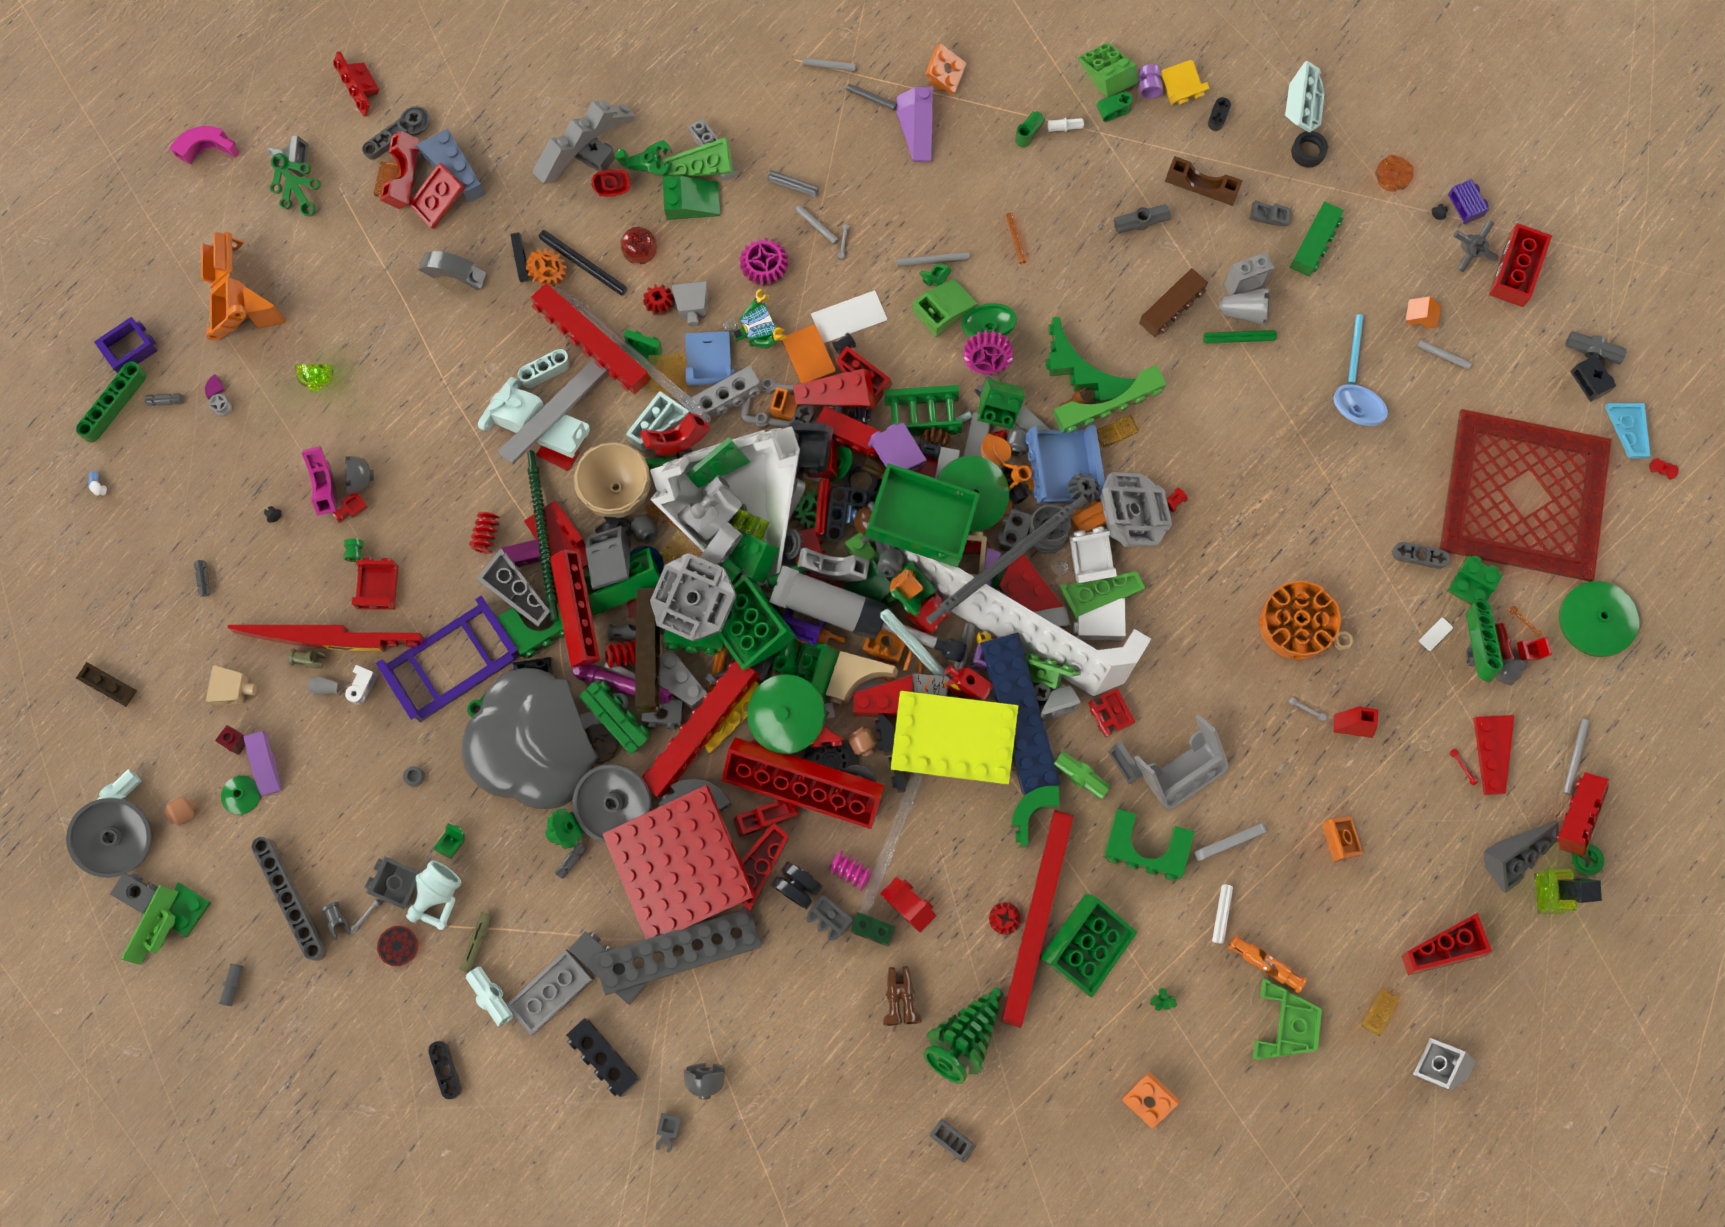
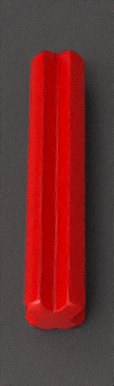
M828 479L819 480L815 534L818 535L826 533L830 485Z

